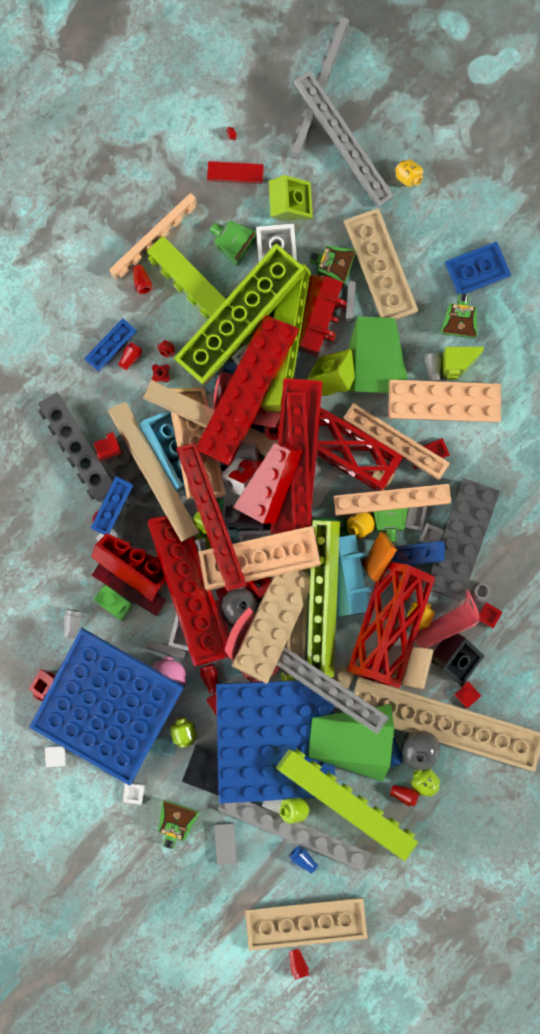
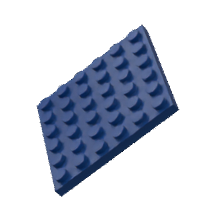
M82 627L29 728L130 786L185 686Z
M298 680L268 681V684L263 682L216 684L218 802L221 804L285 800L287 798H316L277 770L276 766L288 749L292 751L298 749L306 755L304 757L306 761L310 763L313 760L320 765L321 772L324 774L329 772L335 776L334 765L308 757L312 717L334 714V705Z

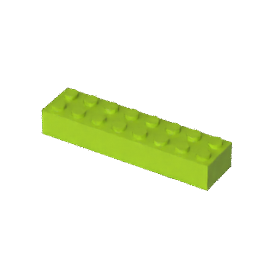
M276 243L174 357V360L205 387L257 329L261 320L273 311L305 275V268Z

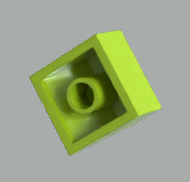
M287 175L269 181L271 217L280 220L313 218L311 182Z
M484 346L445 347L441 355L442 378H447V380H458V378H461L479 360L484 351Z
M351 349L318 358L307 380L323 381L322 396H330L333 393L346 392L350 389L355 379Z

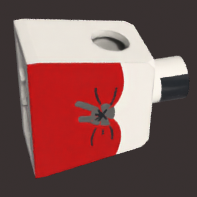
M238 458L229 467L222 465L220 468L225 488L241 496L262 461Z

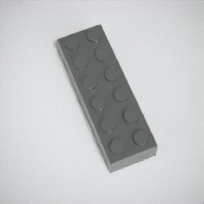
M465 478L461 481L441 541L445 543L444 562L433 563L429 572L430 575L435 577L431 589L432 592L457 601L463 600L500 493L499 490Z

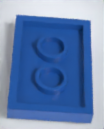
M497 241L444 262L457 295L459 293L468 294L511 277L510 270Z

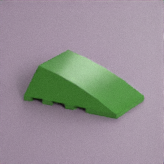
M357 316L348 347L352 351L355 379L350 389L346 392L389 393V380H408L396 319Z
M391 704L374 707L389 718L378 734H375L345 712L312 717L308 757L383 782L390 767L394 722Z

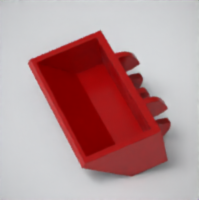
M310 275L298 351L318 357L324 340L331 342L335 340L336 334L328 330L330 322H338V318L333 317L334 310L346 309L347 302L339 298L343 286L342 281L327 276Z

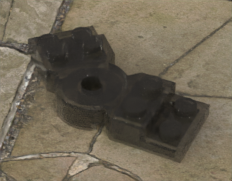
M120 435L116 439L121 454L101 460L114 479L117 476L134 484L128 495L129 500L122 507L118 538L133 545L155 547L147 522L149 519L161 517L162 510L152 489L147 493L140 491L141 486L148 484L122 435Z

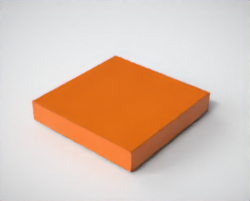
M383 532L379 533L369 550V556L362 562L370 578L376 582L379 581L396 552L395 546L387 534Z

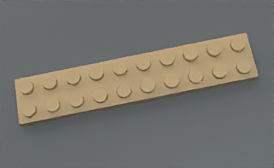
M361 677L357 678L353 692L355 695L373 707L391 704L394 729L406 733L413 731L422 732V730L432 733L439 743L535 772L540 756V732Z

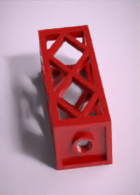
M321 407L319 426H327L335 441H318L317 457L374 491H383L392 474H394L399 466L403 455ZM341 433L355 441H345ZM330 451H341L345 460ZM351 451H370L377 466L359 467ZM384 458L391 462L389 466L387 465ZM364 471H385L379 481L372 477L374 472Z
M389 562L379 581L375 583L347 672L400 689L435 580L434 576L410 565ZM393 581L394 597L382 610L380 594ZM422 582L426 583L424 591L422 590ZM416 589L418 606L405 619L404 603ZM375 608L376 619L369 626ZM388 618L384 629L383 622ZM397 619H399V626L394 631ZM414 621L413 626H412V629H411V632H410V635H409V638H408V641H407L406 630H407V628L412 624V622ZM377 630L378 646L366 659L365 641ZM400 638L402 655L390 667L388 651ZM358 657L360 659V667L356 666ZM398 670L396 678H392V676Z

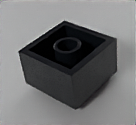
M196 744L182 782L218 795L217 752Z

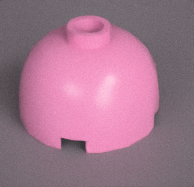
M163 657L162 660L155 662L151 666L186 687V671L173 658Z

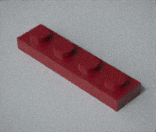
M98 564L91 575L156 617L167 601L163 597L158 596L151 602L101 564Z

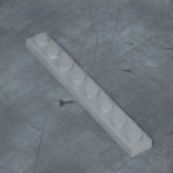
M343 17L340 23H336L333 34H335V37L329 41L327 47L329 51L328 56L323 57L321 67H323L322 72H318L316 80L324 91L348 29L349 19ZM305 106L302 117H305L304 121L299 123L296 134H298L297 140L293 139L290 147L292 158L297 160L300 159L316 116L310 106Z
M309 71L296 79L294 84L377 208L392 199L394 195L312 72Z
M284 647L276 664L277 667L375 734L380 732L389 719L388 716Z
M252 802L221 803L218 808L223 813L361 871H364L370 856L368 851L304 824H288L282 819L280 814Z

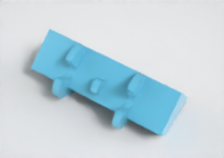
M355 535L339 537L336 618L366 613L369 604L367 593L374 590V586L365 588L363 576L368 575L367 571H362L360 559L368 557L369 552L359 553Z

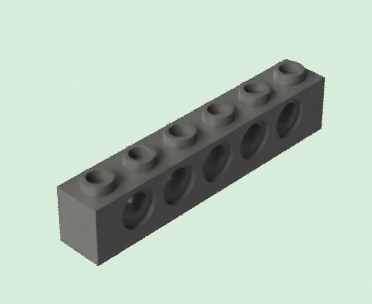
M56 392L38 403L41 408L38 412L43 420L48 419L50 425L47 427L53 436L57 434L60 439L57 443L63 452L67 451L70 457L67 460L72 468L77 467L80 473L76 475L82 484L86 482L89 487L86 491L92 500L96 499L99 503L105 499L113 482L61 396ZM54 413H62L59 420L55 421L52 419ZM70 428L71 434L67 437L62 436V431ZM75 444H80L81 450L77 453L72 452V447ZM85 460L91 461V465L87 469L81 467L82 462ZM94 476L101 478L100 483L97 485L91 484V479Z

